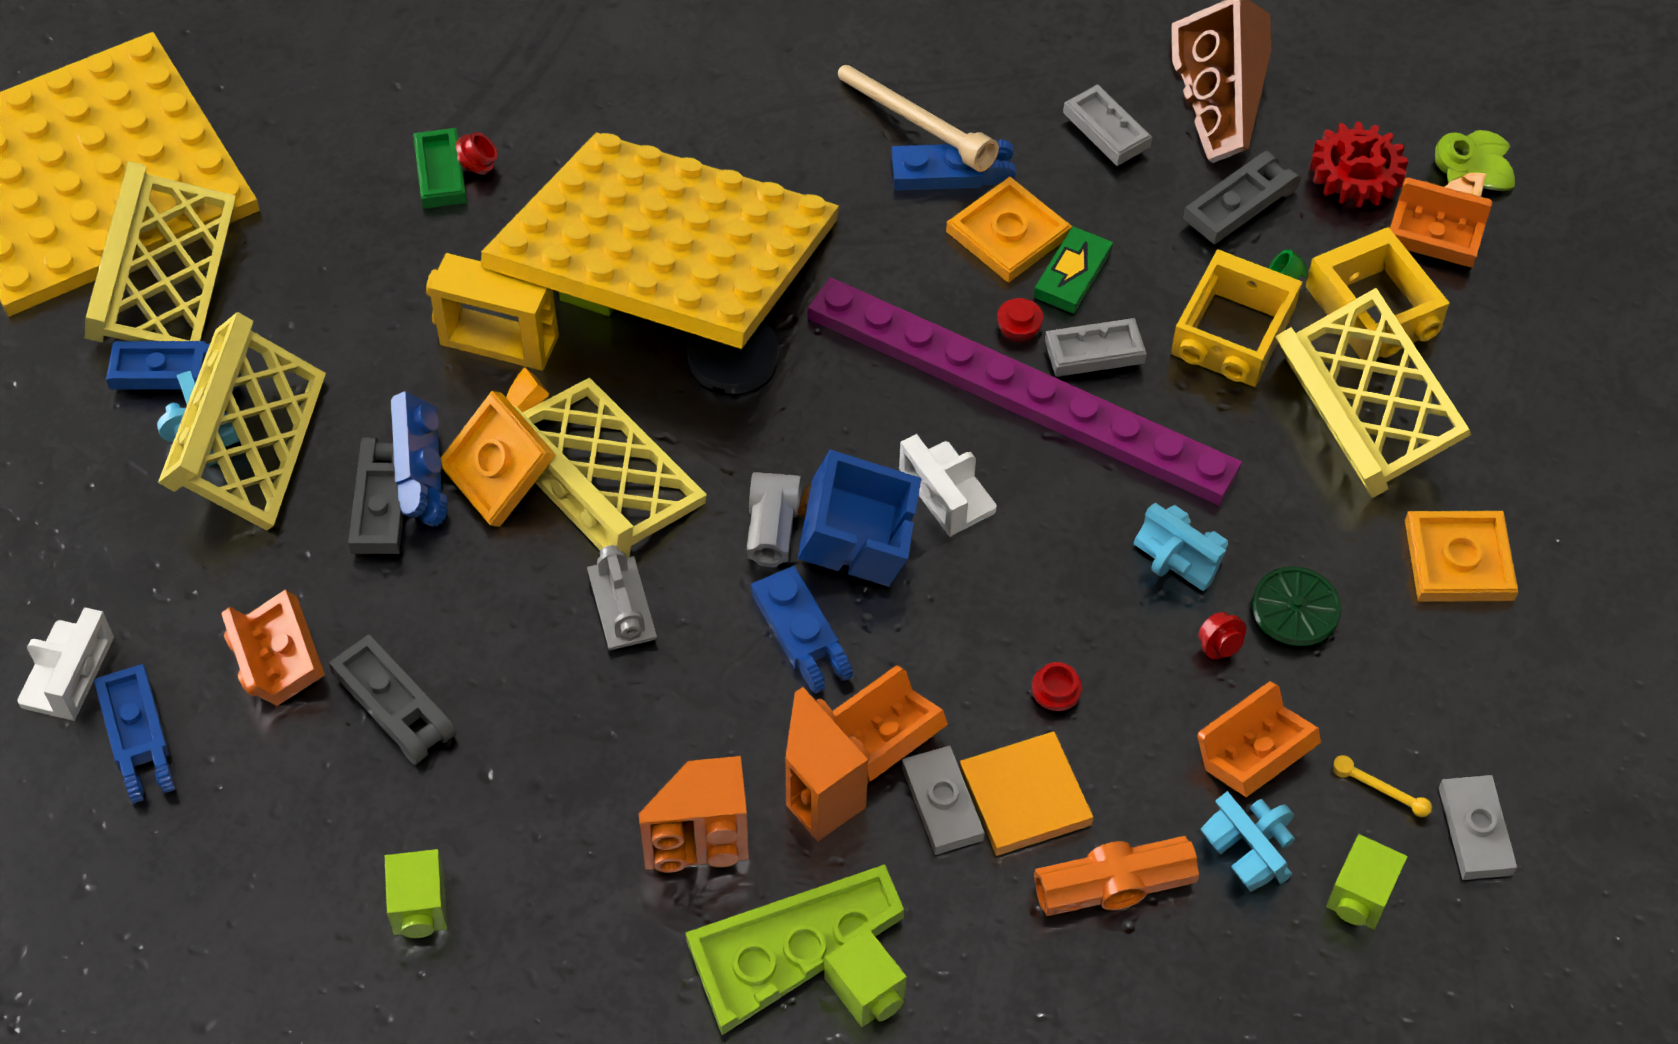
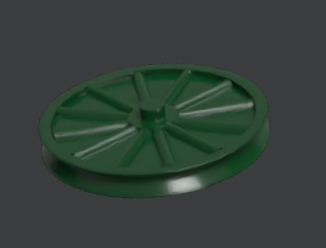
M1282 567L1269 572L1257 584L1252 598L1253 615L1261 629L1273 639L1292 646H1310L1327 639L1336 629L1341 616V600L1334 586L1319 573L1303 567Z

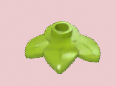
M1484 130L1475 131L1468 136L1452 132L1444 135L1438 141L1435 148V162L1439 169L1447 174L1448 183L1469 173L1486 174L1483 185L1484 189L1509 191L1515 186L1513 169L1509 162L1503 158L1509 150L1510 144L1500 135Z

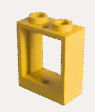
M1389 227L1312 258L1305 287L1327 315L1357 299L1347 285L1385 270L1414 307L1395 315L1412 343L1418 340L1428 341L1441 331L1450 303ZM1364 311L1357 315L1354 327L1377 331L1379 322L1375 323L1368 312ZM1387 326L1385 333L1393 334L1390 328ZM1350 337L1348 342L1360 359L1367 360L1373 341ZM1382 343L1377 358L1381 356L1383 358L1390 357L1396 354L1402 346Z
M1217 249L1176 325L1170 354L1183 359L1189 364L1202 366L1220 373L1232 381L1242 382L1256 388L1278 344L1275 336L1285 331L1296 309L1302 281ZM1215 294L1274 317L1257 351L1197 329Z
M446 253L438 270L433 269L426 285V294L431 297L433 307L432 323L437 327L440 345L543 371L559 337L553 290L482 268L481 261ZM462 303L518 317L519 322L462 308Z

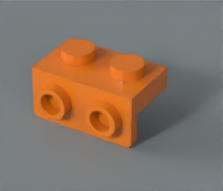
M1405 178L1390 229L1408 251L1473 268L1493 201L1429 182Z
M285 589L247 615L232 607L227 608L221 613L227 629L224 633L225 640L230 649L235 653L240 667L238 679L244 690L251 696H258L278 706L325 676L299 600L293 593Z
M899 665L890 669L833 710L840 729L847 736H856L866 748L869 755L867 779L870 782L948 725L943 709L912 689L906 670Z
M1272 681L1266 683L1200 730L1197 735L1205 771L1245 797L1251 795L1322 743L1319 727L1284 707L1280 687Z

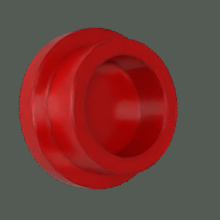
M473 132L471 135H463L456 142L458 160L466 170L485 175L493 169L494 161L498 158V152L494 143L486 135L480 132Z
M1015 298L1001 305L998 310L997 322L1008 339L1023 342L1033 338L1041 329L1043 312L1033 301Z
M1218 612L1210 616L1203 623L1198 634L1203 652L1211 659H1221L1234 655L1244 643L1246 624L1238 616L1229 615L1227 612Z
M1049 663L1038 670L1033 678V697L1038 704L1048 710L1064 711L1070 709L1077 704L1081 697L1082 681L1076 671L1066 663Z

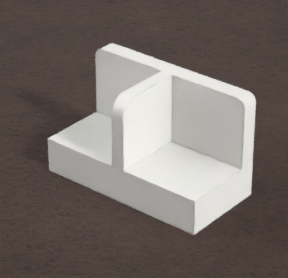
M917 434L900 442L899 470L921 478L919 497L949 537L996 513V503L974 476L976 458L971 452H966L959 456L947 441L928 449Z
M84 607L76 624L62 620L56 621L46 641L30 640L27 649L35 665L17 700L22 709L75 721L114 639L103 611Z

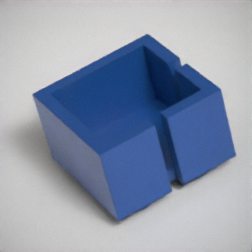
M829 450L812 479L797 559L839 571L842 565L845 564L849 566V575L890 586L909 557L914 522H911L916 514L921 478Z

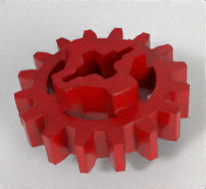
M1356 121L1354 129H1348L1345 124L1339 123L1336 133L1326 129L1322 140H1316L1310 163V170L1315 171L1313 181L1315 184L1326 183L1323 192L1326 196L1334 192L1340 194L1339 203L1341 204L1345 203L1348 198H1352L1355 200L1357 207H1362L1364 199H1369L1377 206L1380 204L1382 195L1392 199L1396 188H1402L1408 165V158L1402 156L1405 148L1404 145H1392L1394 134L1379 135L1378 125H1373L1370 130H1364L1362 123Z

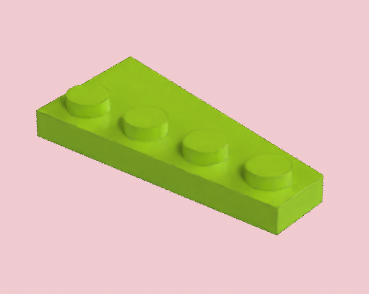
M884 864L686 932L688 947L721 1035L823 971L824 957L865 929L869 928L876 937L904 919V907Z

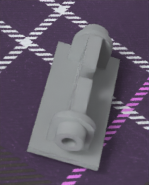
M615 545L602 548L597 565L587 567L608 649L613 650L656 640V631L635 557L626 558L625 553L619 551V548Z

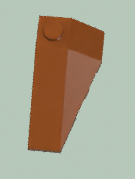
M1224 0L1172 23V62L1175 70L1182 75L1186 86L1183 89L1185 98L1192 103L1196 114L1194 123L1207 159L1212 163L1249 149L1271 55L1270 13L1250 0Z

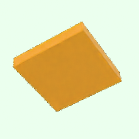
M1009 176L947 221L946 232L1009 283L1062 244L1072 226Z
M491 391L440 459L441 468L488 524L500 527L556 454L502 393Z
M1408 511L1405 525L1418 602L1515 601L1518 595V587L1504 511Z
M1054 731L959 762L960 772L996 856L1092 826L1093 815Z

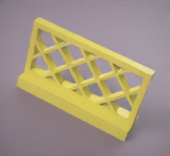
M128 161L86 314L84 338L102 343L105 336L125 341H189L170 336L163 326L183 315L193 329L190 341H201L236 196L146 174V165ZM152 190L172 195L178 205L159 214L149 201ZM207 203L223 207V212L220 218L204 225L193 209ZM147 212V214L150 216V219L144 221ZM185 213L196 230L177 239L165 222ZM158 227L168 241V244L148 252L139 237L141 234ZM218 230L215 240L211 233ZM203 238L212 250V255L194 263L183 247ZM137 251L141 257L134 260L135 252ZM175 251L186 268L166 277L155 261ZM147 265L159 282L138 291L129 279V275ZM208 268L207 275L205 278L201 271ZM193 276L202 288V294L184 302L173 286ZM125 290H127L130 296L123 299ZM165 290L177 307L156 317L145 300ZM136 304L148 320V322L136 328L117 324L119 313ZM198 307L197 315L195 317L191 310Z
M1377 288L1297 333L1290 327L1275 336L1285 360L1372 498L1389 489L1386 482L1471 436L1470 429ZM1373 306L1381 314L1377 331L1354 327L1357 315ZM1387 326L1390 328L1393 334L1385 333ZM1325 333L1341 335L1336 354L1316 351L1311 341ZM1350 337L1373 341L1367 360L1344 356ZM1382 343L1402 346L1404 353L1400 366L1376 362ZM1410 360L1416 369L1408 368ZM1324 363L1332 364L1330 372ZM1341 366L1364 370L1358 390L1337 385L1336 379ZM1372 372L1396 376L1390 396L1367 392ZM1405 378L1425 381L1427 390L1423 402L1399 398ZM1433 396L1440 405L1431 404ZM1346 398L1354 399L1352 407ZM1363 401L1387 406L1381 426L1364 423L1359 420L1358 416ZM1395 407L1419 412L1413 432L1389 427ZM1428 413L1448 417L1454 426L1453 429L1438 437L1422 434ZM1369 434L1377 435L1375 443ZM1386 437L1409 441L1410 444L1406 455L1387 464L1381 454Z
M236 312L214 332L158 483L174 492L184 486L267 531L274 526L326 373L251 331L254 321ZM248 348L262 354L268 370L253 373L246 357ZM293 372L309 381L304 394L294 396L285 373ZM272 377L282 400L267 404L258 381ZM245 384L255 407L240 411L232 391L234 387ZM286 407L293 422L292 431L281 434L271 411ZM259 415L269 438L254 442L244 419ZM231 422L241 446L226 450L218 430L220 425ZM273 445L280 461V466L277 470L267 472L257 449ZM245 453L255 476L240 481L230 457ZM218 461L228 485L218 487L201 478L205 465ZM259 483L267 501L264 511L250 504L243 488Z
M590 377L524 412L516 405L514 406L556 454L535 483L600 551L606 546L615 545L628 558L630 557L632 545L706 504L707 494ZM588 397L598 407V414L570 410L571 404ZM543 419L562 422L561 432L540 431L534 424ZM568 423L595 426L594 438L567 435ZM601 427L621 430L628 437L627 443L599 439ZM564 447L591 451L590 462L568 460L563 454ZM597 452L625 456L623 468L595 464ZM630 457L650 459L657 466V471L649 472L628 469ZM593 477L621 481L619 493L599 491L592 484ZM626 482L654 485L653 498L624 494ZM659 486L680 489L687 497L680 501L658 499ZM622 507L651 511L650 517L633 526L621 514Z

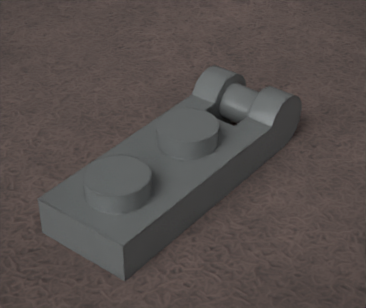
M1264 151L1186 206L1183 219L1215 245L1280 197L1290 196L1299 186L1301 177L1290 168L1283 169L1278 165L1279 159L1269 151Z
M362 437L348 539L351 554H400L404 514L400 511L398 484L395 483L393 442H379L377 437ZM378 461H392V463H378Z
M370 634L329 662L331 673L399 745L404 755L414 765L427 757V750L438 741L446 743L457 734L448 717ZM421 717L427 725L417 733H414L408 726Z

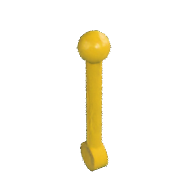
M1340 755L1335 758L1332 770L1336 776L1341 778L1351 776L1411 807L1413 813L1418 817H1427L1431 813L1432 805L1427 798L1420 797L1416 799L1354 767L1353 760L1348 756Z

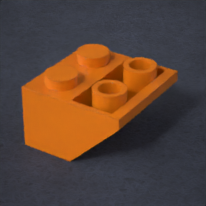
M802 687L794 694L785 757L786 806L816 841L819 842L866 808L869 755L862 742L856 736H847L837 725L836 717L828 704L822 699L815 701L806 689Z
M741 756L687 761L639 813V824L645 870L656 869L660 872L671 873L680 871L686 866L709 864L713 867H728L736 864L738 861L749 860L747 810Z

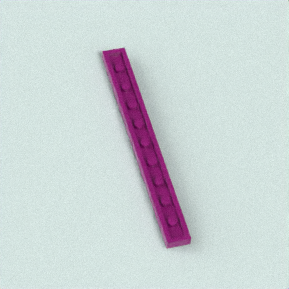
M832 277L827 280L808 307V319L1218 506L1223 502L1240 472L1242 461Z

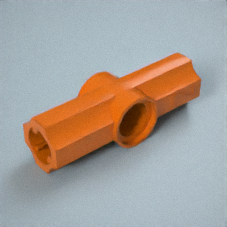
M1186 836L1132 848L1128 842H1110L1095 848L1086 858L1037 868L1034 873L1037 898L1041 910L1045 912L1046 917L1100 904L1106 910L1128 908L1139 903L1149 893L1197 883L1199 878L1197 855L1192 842L1188 841Z

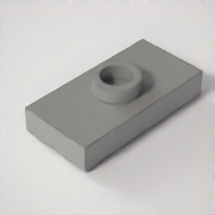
M1098 84L1064 102L1063 113L1116 166L1151 147L1152 136Z
M1135 318L1046 331L1045 344L1055 377L1145 364L1147 353Z
M951 746L902 759L901 768L934 854L938 855L984 841L985 832Z
M1493 776L1442 779L1438 788L1462 880L1513 876L1517 869V864Z

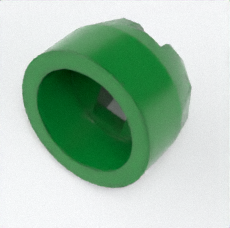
M1290 249L1279 253L1268 268L1297 280L1300 276L1307 277L1305 262Z

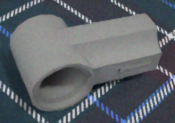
M752 473L749 497V514L752 515L747 541V558L754 560L760 566L777 567L779 564L789 561L793 519L798 518L801 476Z

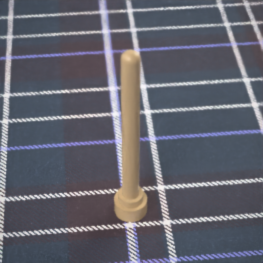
M843 65L839 68L838 77L841 81L958 149L963 163L978 172H983L990 168L996 160L999 145L991 137L982 132L966 134L849 65Z

